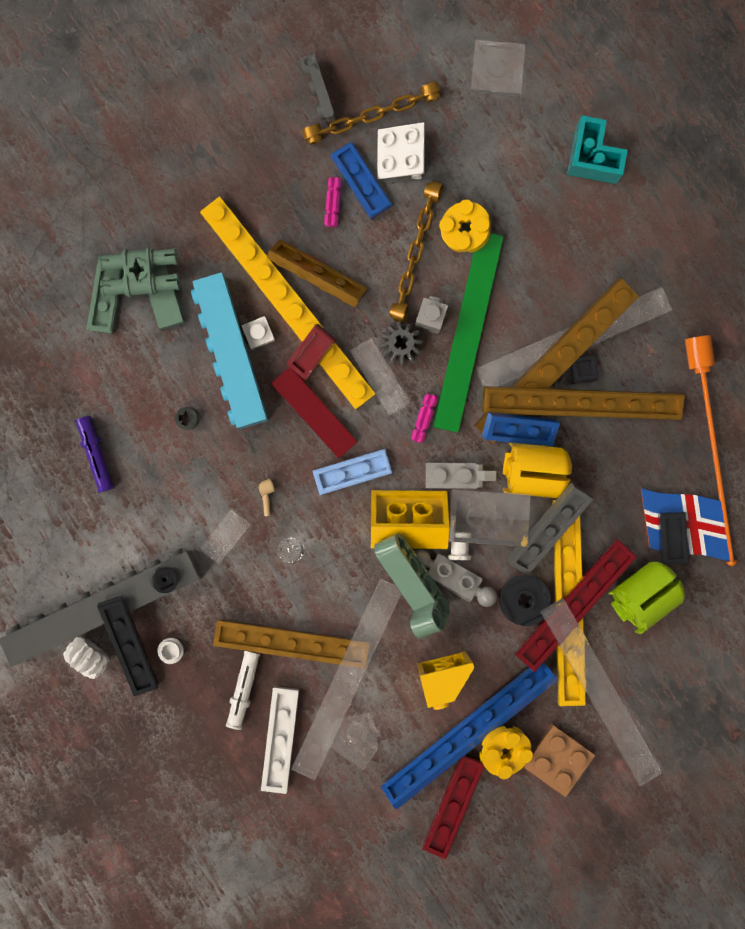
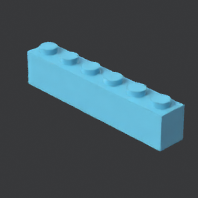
M221 272L192 281L195 288L191 290L192 298L195 305H200L202 313L198 314L199 321L203 329L207 328L209 335L208 338H205L209 352H214L216 362H213V367L217 377H222L224 386L220 387L224 401L229 400L231 410L228 411L231 425H236L241 430L269 421L225 276Z

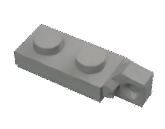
M425 463V488L477 489V487L483 488V481H496V471H483V465H477V463Z

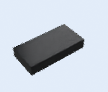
M686 512L658 513L661 563L665 565L689 563Z

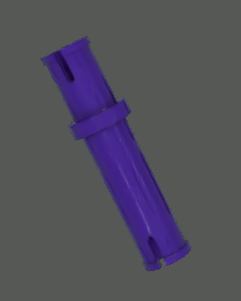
M91 416L74 420L82 440L80 445L81 448L85 449L98 493L114 489L99 445L101 440L100 437L96 436Z

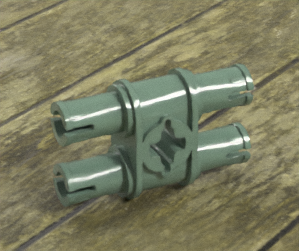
M147 247L144 250L133 251L124 249L121 251V254L99 255L98 260L101 261L98 262L100 271L124 270L123 279L100 280V286H103L100 288L102 296L125 294V296L132 297L133 295L140 294L155 295L158 291L180 290L178 273L157 276L154 273L156 266L178 265L176 248L153 250V248ZM141 267L144 271L140 272V276L137 277L135 273H138Z

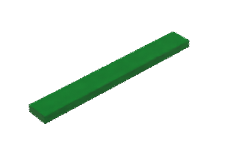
M490 234L488 242L481 249L473 253L433 428L455 433L459 431L504 236Z

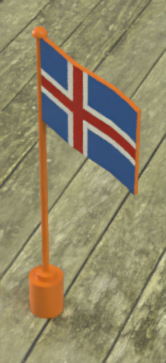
M711 335L685 339L689 370L694 369L695 374H701L720 501L697 495L667 494L649 491L641 487L640 489L650 548L660 551L658 513L686 512L688 554L705 555L726 560L729 566H734L737 560H734L706 378V372H711L710 367L715 366Z

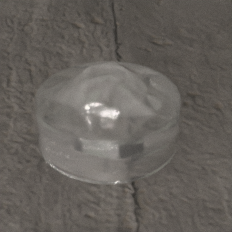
M288 537L279 543L277 554L285 563L295 564L302 559L304 547L297 539Z

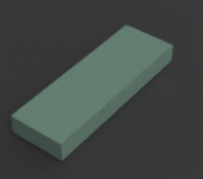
M167 265L156 266L154 269L155 275H168ZM175 290L158 291L155 295L148 294L160 330L185 323Z
M97 262L86 330L114 334L120 294L102 296L100 288L103 286H100V280L123 279V269L100 271Z

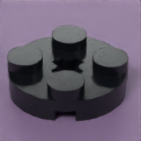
M521 574L505 582L499 591V606L503 615L509 621L521 626H533L546 617L549 605L551 604V595L549 589L541 580L532 575ZM523 593L525 596H531V599L528 601V607L518 604L520 595Z

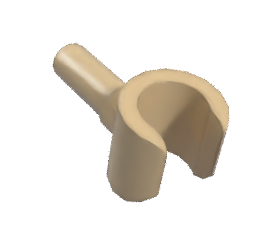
M268 479L262 481L259 485V492L264 506V516L271 515L268 494L275 492L272 480Z

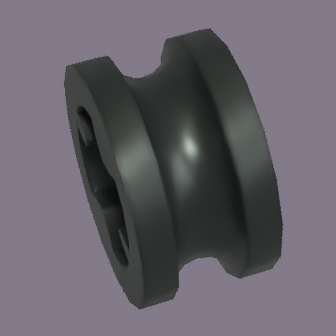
M183 407L175 415L177 426L184 430L195 428L200 420L198 412L191 407ZM187 411L191 412L190 416H193V422H188L186 426L183 424L185 421H181V416L186 415Z

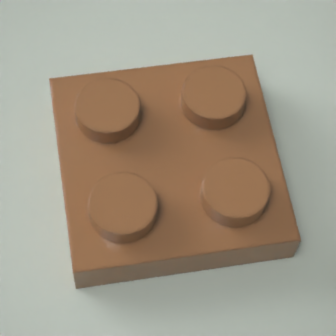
M551 724L533 749L532 760L526 763L524 768L561 795L567 797L595 755L558 727Z

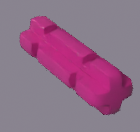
M329 177L327 186L329 190L326 197L325 211L327 214H325L324 223L326 227L331 228L338 226L339 219L337 214H339L341 192L339 191L341 190L342 180L338 177Z
M432 394L424 396L422 402L424 405L423 407L421 406L415 424L416 430H413L411 440L418 443L424 442L427 434L425 431L428 430L434 413L433 407H436L438 401L437 396Z

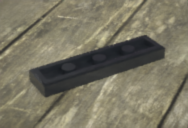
M121 595L98 603V611L133 696L158 689V681L124 596Z

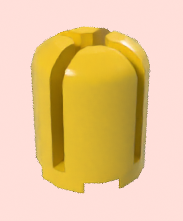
M509 443L512 450L511 453H505L503 475L506 476L508 488H503L504 493L558 498L569 486L571 480L566 478V475L572 474V463L566 450L557 447Z

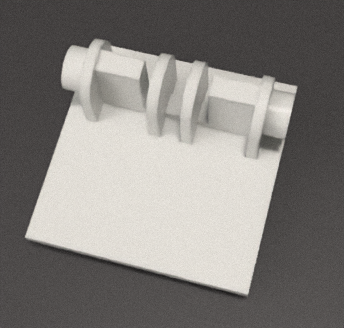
M424 122L378 129V180L412 175V179L422 178V174H424L425 152Z

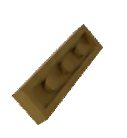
M281 239L269 250L267 259L275 262L276 265L291 271L299 278L307 280L322 291L332 294L342 302L353 307L358 305L366 293L367 287Z

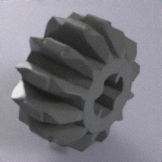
M398 322L396 331L391 325L387 327L391 335L387 333L381 334V338L388 342L379 343V347L387 349L382 354L384 358L391 354L393 355L390 360L391 364L395 363L396 358H400V366H404L405 357H407L410 363H413L414 357L411 353L420 355L421 350L414 346L422 345L423 341L414 339L420 332L416 330L410 333L411 324H408L406 329L403 330L402 323ZM397 339L407 341L405 349L401 350V347L399 349L395 347Z

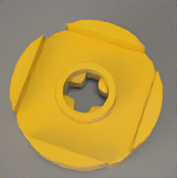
M462 200L460 203L450 207L444 214L439 224L441 236L447 246L455 252H476L490 238L491 219L481 205L470 200ZM464 222H471L470 232H460L461 225Z
M505 726L498 727L488 733L482 742L481 762L488 772L499 776L501 779L510 778L512 774H515L526 763H529L533 757L530 741L518 727L513 726V728L508 729ZM504 748L510 749L507 754L503 755L502 750Z

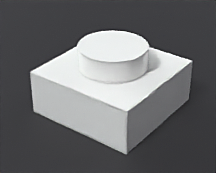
M265 316L242 325L251 350L275 341Z

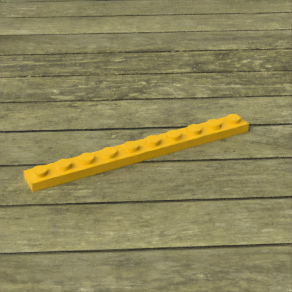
M220 196L200 211L208 224L302 342L315 324H319L322 327L273 263L267 259L266 254ZM335 343L321 361L320 366L354 409L357 410L376 394Z

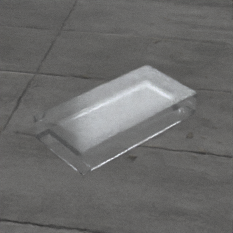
M230 509L199 549L216 563L221 564L252 524L233 509Z

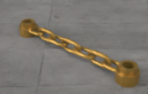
M435 81L420 87V95L413 96L407 94L393 100L392 105L383 108L377 105L365 109L361 112L360 116L353 119L349 117L337 119L331 122L329 127L322 129L320 124L308 126L301 130L304 141H307L309 145H313L323 140L322 135L330 132L337 135L349 131L355 123L377 121L383 118L384 113L392 110L396 112L405 111L414 107L416 102L425 99L426 103L436 101L441 98L439 83ZM410 98L408 99V103H411L410 105L398 108L400 104L397 102ZM377 110L376 113L379 116L367 119L369 116L366 113ZM346 121L345 125L348 127L335 131L337 126L333 125Z
M427 182L425 186L424 198L428 199L425 208L421 209L416 223L419 231L416 240H413L410 244L407 255L409 266L407 272L402 274L398 286V292L400 293L398 303H393L390 309L389 317L393 318L395 322L404 324L408 316L409 304L404 303V300L412 291L415 280L412 272L415 263H418L421 259L424 248L422 237L424 231L429 229L433 217V211L431 210L432 202L439 203L442 196L443 183ZM423 213L426 216L429 215L426 227L424 223L420 225ZM414 244L417 248L420 246L417 258L414 255L411 257ZM405 276L407 280L411 278L408 290L405 287L402 289Z

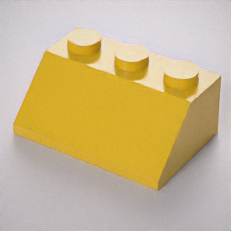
M371 490V548H374L377 542L400 533L405 537L412 549H448L450 527L447 491Z
M466 651L417 663L428 708L433 707L434 710L449 707L450 702L456 700L474 669L473 662Z

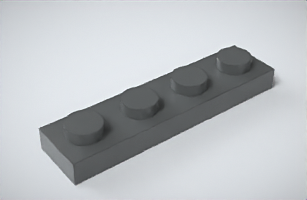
M571 482L506 558L509 565L529 575L594 500L591 494Z

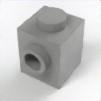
M437 297L423 298L415 327L439 334L448 305L443 304L444 300Z

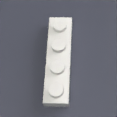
M273 687L261 791L287 794L299 689Z

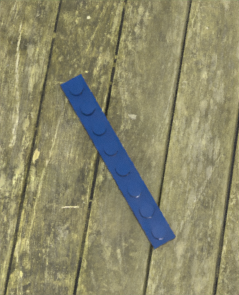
M543 662L535 672L530 668L525 670L383 784L381 788L395 809L400 808L481 743L488 733L502 726L557 682L558 679Z

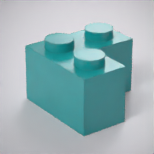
M588 116L580 117L575 128L567 175L617 184L623 176L628 150L602 145L607 120Z

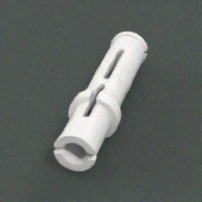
M244 651L245 654L234 697L230 698L231 708L226 727L236 730L242 729L246 708L250 706L248 699L261 653Z

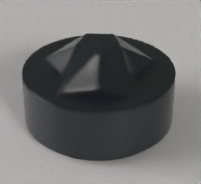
M161 566L152 572L150 583L159 593H169L176 588L178 576L170 567Z

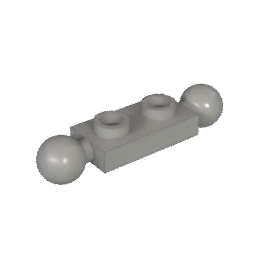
M417 549L414 551L424 567L429 569L428 573L436 584L468 602L472 601L473 597L476 596L479 604L484 607H491L496 603L497 593L493 588L479 587L482 581L481 577L439 553L432 560L426 550Z

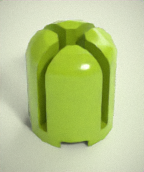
M657 561L648 563L608 593L613 595L614 601L611 605L623 622L629 620L638 629L634 632L638 634L644 633L681 605L686 596L681 580L673 581L677 576L670 567Z

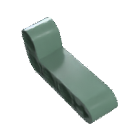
M396 533L377 542L374 550L378 560L414 611L410 620L414 635L418 639H423L444 630L450 615L448 601L405 537L400 533Z

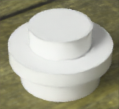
M175 638L163 640L158 647L159 658L167 664L178 662L184 653L182 643Z

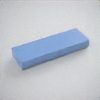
M385 449L313 470L320 495L392 474Z

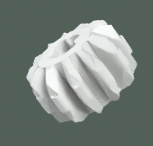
M76 637L73 642L69 643L66 651L63 653L65 661L70 664V667L92 679L97 678L100 673H103L110 662L107 653L102 648L84 637Z

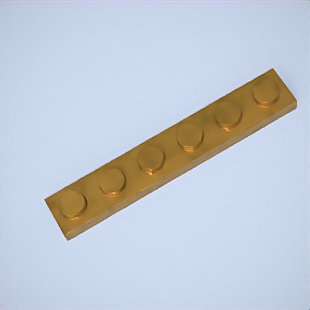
M218 619L213 646L366 668L369 641Z

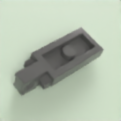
M312 53L300 58L302 70L305 75L310 76L312 79L308 84L313 97L318 96L320 104L316 105L319 117L321 120L326 119L329 126L337 118L316 55Z

